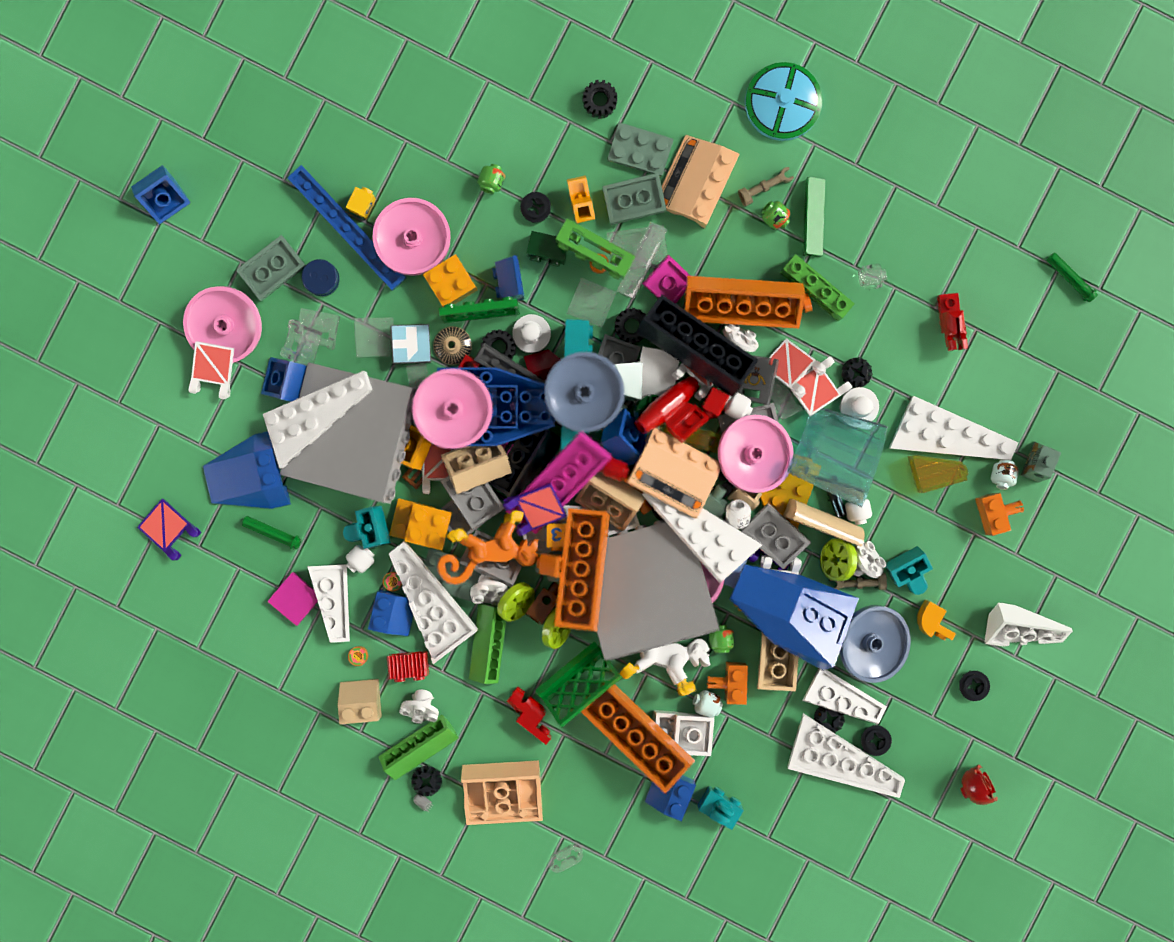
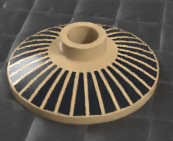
M459 327L444 328L435 337V354L446 364H460L465 355H470L471 339ZM455 342V347L449 348V343Z

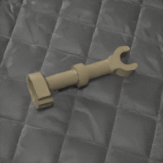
M789 167L783 168L776 177L767 181L763 180L759 185L749 190L745 187L738 190L743 205L746 207L752 204V196L762 191L767 192L774 185L782 182H791L794 177L787 178L784 175L789 170Z
M883 572L877 579L856 578V580L836 581L837 585L834 587L837 590L857 587V589L878 587L879 590H886L887 577L886 573Z

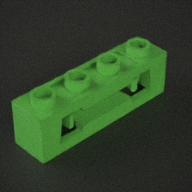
M566 219L556 237V243H558L560 249L566 252L571 250L578 259L585 261V259L592 262L593 267L601 271L602 269L609 271V275L617 280L619 278L624 280L636 257L569 219ZM583 236L584 241L610 255L613 253L610 263L607 262L606 258L580 245V237Z
M796 254L780 271L790 282L803 283L805 293H808L815 303L837 321L843 319L855 304Z

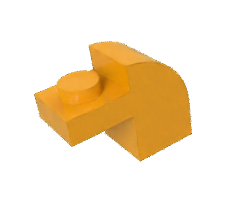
M586 175L567 179L576 223L594 220V209Z
M924 600L917 614V623L920 630L931 638L935 635L944 641L946 638L953 640L956 633L940 625L947 611L928 600Z

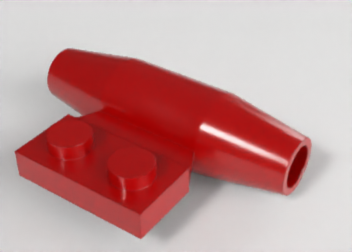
M689 376L671 386L644 410L635 421L636 428L641 433L646 434L665 423L668 432L682 444L709 420V416L697 405L687 403L699 389L697 380Z

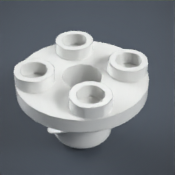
M525 315L513 327V340L517 347L524 352H539L547 347L550 341L551 330L549 324L538 315Z
M728 324L723 329L724 336L743 350L754 352L758 348V342L755 339L756 334L751 330L745 331L735 324Z
M857 387L844 394L839 408L847 422L852 425L862 426L869 424L876 418L879 411V401L871 390Z
M870 541L863 542L862 547L855 545L857 567L854 575L861 576L865 573L872 578L881 576L886 567V562L878 555L873 543Z
M481 574L478 583L471 587L470 596L475 604L491 603L498 606L501 597L509 588L507 585Z
M416 690L415 694H412L413 701H404L401 704L399 713L411 717L414 723L421 724L423 721H437L439 711L431 705V701L434 698L427 690Z

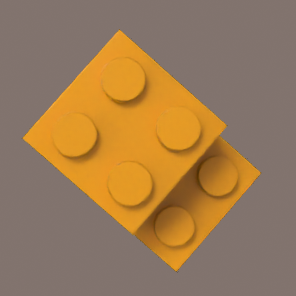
M398 498L389 536L405 539V542L443 550L452 512Z

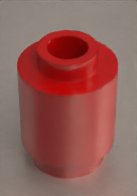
M611 457L599 471L604 476L621 482L623 479H627L630 469L627 468V463Z

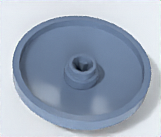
M591 352L574 353L560 360L550 371L545 385L546 403L551 414L560 424L574 431L591 432L605 427L617 416L624 401V383L618 369L605 357Z
M881 605L861 608L853 614L839 651L844 667L851 675L865 682L877 683L888 680L903 667L907 660L911 643L909 628L903 617L893 609Z

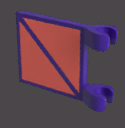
M551 483L518 496L504 499L503 507L506 511L518 505L527 521L517 525L516 532L519 536L567 517Z
M163 498L137 527L162 549L171 560H178L181 557V554L171 546L185 530L191 537H198L201 534L197 527L191 524Z

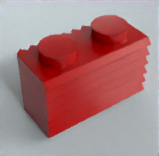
M715 387L711 388L699 408L709 416V419L719 417L729 395Z
M428 652L389 654L387 656L389 679H394V682L406 681L405 678L413 677L414 681L424 680L425 676L429 674Z

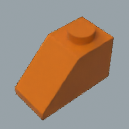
M540 554V557L537 558L539 574L560 577L563 554Z

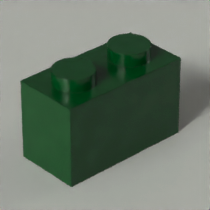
M531 231L526 252L527 257H530L531 261L541 262V260L549 261L548 264L560 266V264H565L567 252L558 247V243H556L557 236Z

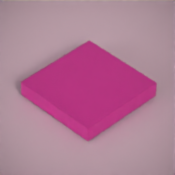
M666 255L642 284L658 299L663 295L676 304L685 294L687 276L690 275L670 255Z
M292 572L267 602L298 626L317 604L318 600L314 588L295 572Z

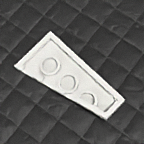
M346 564L307 566L330 643L350 641Z
M819 668L802 700L874 724H879L887 706L830 671Z

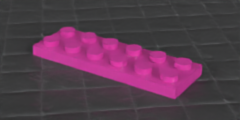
M580 431L521 494L551 483L564 507L611 459V455ZM518 505L506 511L509 514L513 511L522 512ZM524 515L520 523L527 522ZM541 526L531 531L534 534H537L544 526Z

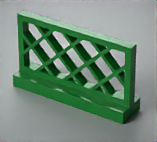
M595 641L535 690L561 727L566 725L622 678L610 661L604 659L602 667H595V663L599 659H604L602 648ZM589 671L587 680L580 679L582 673ZM594 671H601L599 680H592ZM606 672L614 673L615 676L610 680H604ZM570 683H574L572 692H565L566 687ZM579 683L586 684L584 693L577 692ZM591 684H598L597 690L594 693H589ZM559 695L557 704L549 702L553 697ZM564 696H571L569 705H562ZM576 696L583 697L580 705H574ZM561 709H568L567 715L561 719L559 717Z

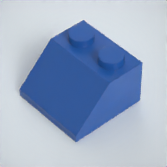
M163 165L131 186L134 197L159 224L191 203L176 180Z
M517 255L495 262L496 268H492L494 280L498 279L499 287H495L497 298H501V301L504 297H513L517 301L524 300Z
M270 357L261 394L291 402L299 399L307 366Z
M624 408L603 430L601 444L615 459L627 463L629 466L636 463L646 443L647 433L643 434L636 428L634 417Z
M385 590L377 591L368 629L385 634L409 636L413 613L407 596Z
M682 775L666 794L652 781L645 802L664 815L682 821L696 787L695 781Z

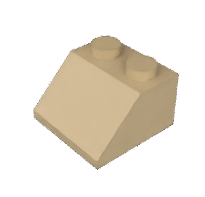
M379 679L340 682L338 698L339 724L379 721L382 717Z

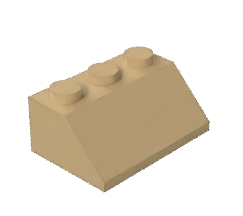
M501 445L465 446L441 455L457 494L512 473L507 455Z
M600 471L584 485L575 499L577 503L588 510L608 512L610 515L609 523L621 531L626 529L645 500L640 491L634 489L623 480L619 482L604 476Z
M763 633L757 689L796 691L799 657L773 644Z

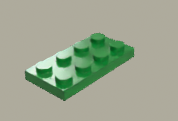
M504 297L502 301L486 299L482 303L477 304L473 301L464 302L460 306L446 304L444 308H439V314L444 323L520 315V309L517 299Z

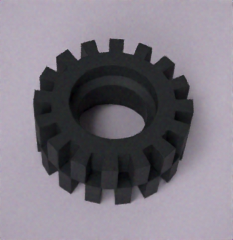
M595 80V83L591 82L589 87L586 86L585 92H583V104L587 113H591L594 118L595 116H598V118L604 116L606 118L609 113L610 115L613 113L617 104V92H615V87H612L610 82L607 84L605 80H602V82ZM601 92L607 96L608 100L605 105L597 106L594 104L592 99L596 93Z
M627 308L621 311L615 321L617 336L628 343L640 342L644 337L637 332H627L624 324L628 319L632 318L636 319L640 326L646 314L642 310Z
M500 329L492 330L482 339L481 347L484 343L491 347L494 341H503L506 344V350L503 355L511 360L516 353V344L508 332Z

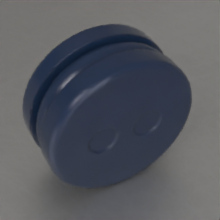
M316 259L304 267L302 282L309 292L316 296L324 297L336 291L339 286L340 276L338 270L330 262Z

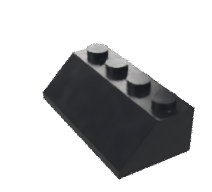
M545 429L510 441L504 451L512 473L489 481L488 484L508 497L520 495L543 471L560 443L561 437Z

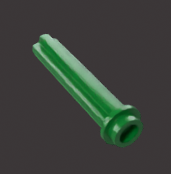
M1054 252L1047 258V262L1084 298V301L1090 303L1098 296L1097 290H1093L1057 253Z
M245 516L242 521L243 527L285 544L291 550H297L301 544L302 539L298 535L293 536L249 516Z

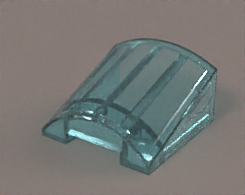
M822 408L813 415H808L805 429L796 453L792 457L788 473L863 508L885 445L887 426Z

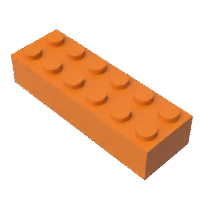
M687 276L683 309L705 323L799 329L805 300V290L803 283Z
M568 508L555 626L558 628L597 632L610 520L608 512Z
M615 684L581 711L665 794L695 762L682 747Z

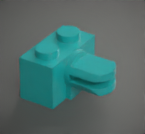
M372 506L355 511L357 522L348 524L343 530V536L347 541L356 542L362 540L364 549L391 543L382 506Z
M918 546L888 561L885 567L892 581L898 587L906 584L908 589L915 595L923 594L927 590L928 585L923 574L933 569L926 553Z
M709 786L697 805L699 811L733 830L744 811L741 802L735 797L728 798L720 788L715 787L713 789Z

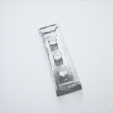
M650 221L634 254L636 256L624 280H621L617 292L634 300L668 229Z

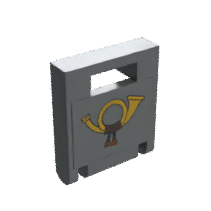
M752 355L758 359V362L738 390V393L744 395V389L760 391L759 398L746 397L753 403L770 405L779 360L774 359L772 365H770L771 358Z

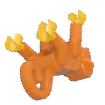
M513 511L511 514L506 513L504 523L500 524L494 539L486 542L471 534L467 535L462 529L452 530L446 537L453 543L460 541V544L468 547L470 562L461 575L451 577L445 570V564L450 562L451 571L456 572L459 568V563L453 555H444L438 560V573L445 582L460 584L470 577L477 564L484 561L507 562L514 558L522 566H532L537 562L539 556L536 553L539 540L533 539L528 542L527 539H524L517 546L512 539L511 534L515 528V522H521L523 518V512Z

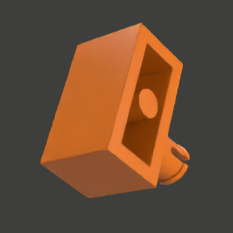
M991 493L975 498L986 535L994 536L1011 531L1008 516L1024 512V507H1019L1023 506L1020 500L1004 505L1001 493Z
M726 662L725 677L707 676V689H724L727 704L747 705V664L745 662Z

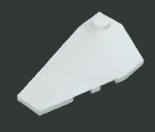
M998 603L988 616L985 644L1009 646L1010 643L1020 642V645H1027L1031 641H1038L1039 644L1062 643L1073 630L1068 626L1016 605Z

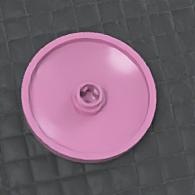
M404 198L389 204L382 210L374 224L373 244L381 261L388 268L399 274L409 276L422 275L439 265L449 251L451 234L448 222L435 205L423 199Z
M215 286L204 289L190 300L185 309L183 327L187 341L193 350L195 349V341L234 348V363L252 353L260 340L262 323L259 311L247 295L235 288Z
M458 369L441 370L426 378L417 389L413 400V417L421 434L433 444L444 448H461L474 443L487 430L492 417V401L485 385L474 375Z
M763 415L745 416L731 423L721 436L718 446L720 468L726 479L740 490L751 493L772 490L786 479L792 468L794 452L791 439L782 425L770 417Z

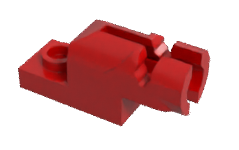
M959 293L938 295L941 334L945 333L948 351L957 350V348L958 350L968 349L964 311L960 310Z
M517 686L506 701L517 713L520 712L516 722L547 745L551 740V734H549L551 731L544 725H538L546 715L544 707L531 696H528L527 699H522L525 691Z

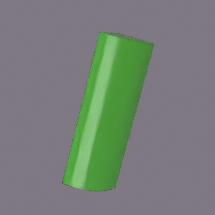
M478 604L476 618L478 630L474 634L469 680L483 684L499 682L506 621L498 615V606L492 604Z
M440 715L436 722L428 723L378 757L384 772L394 780H397L459 739L445 716Z

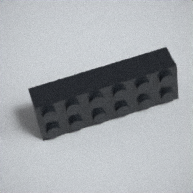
M663 295L659 297L636 331L731 397L735 396L758 362L757 358Z

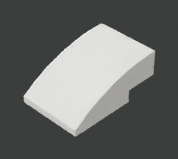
M642 347L640 362L643 363L642 397L647 394L660 396L671 386L675 385L676 380L672 377V373L678 368L679 361L663 350Z
M653 710L652 720L689 755L711 756L714 717Z

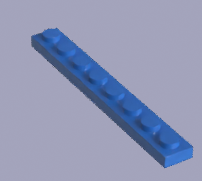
M302 165L287 177L392 291L406 279L403 274L391 270L381 261L373 241Z

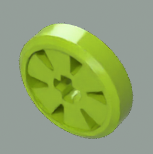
M831 539L824 545L820 555V565L824 575L832 581H846L852 577L857 567V553L850 542L842 539Z
M518 583L509 588L499 601L498 615L506 622H512L523 617L534 602L535 590L527 583Z
M557 607L547 616L542 629L543 644L552 649L562 646L571 629L555 626Z

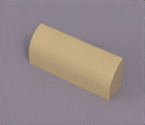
M789 499L783 514L785 518L834 538L845 540L853 545L863 546L865 533L862 527L794 499Z

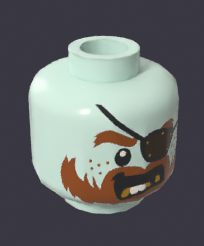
M1000 460L993 465L991 481L996 484L997 488L1006 490L1017 483L1019 469L1013 461Z
M703 690L700 694H696L693 699V705H695V712L697 714L710 718L720 714L723 703L719 695Z

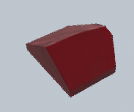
M549 349L524 356L527 370L547 381L553 367L561 360Z

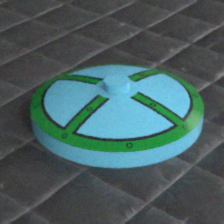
M789 62L774 63L761 69L751 80L745 96V109L749 121L759 133L774 140L785 141L802 136L815 124L822 108V93L815 77L804 67Z

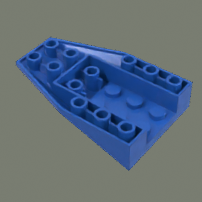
M437 368V372L446 369L466 371L477 377L490 394L492 401L490 424L478 440L467 446H498L555 426V418L546 403V384L499 368Z
M743 565L730 600L773 644L821 670H826L835 665L859 598L802 575Z

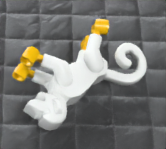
M695 639L687 647L672 643L640 652L641 660L637 661L634 665L629 663L619 674L624 679H628L634 673L638 674L652 665L666 668L673 684L677 685L678 694L680 696L689 695L695 691L693 681L686 682L687 676L683 671V666L688 660L691 661L694 667H697L699 663L703 667L710 666L709 654H707L710 649L706 641L702 639Z

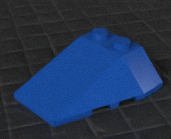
M268 431L252 435L203 466L211 503L270 509L291 504L287 486H283L278 462Z

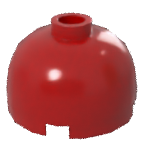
M978 764L964 773L962 777L963 787L960 790L965 799L969 798L971 802L977 805H988L996 802L998 798L993 797V793L996 792L986 771L982 774L979 770L983 767Z

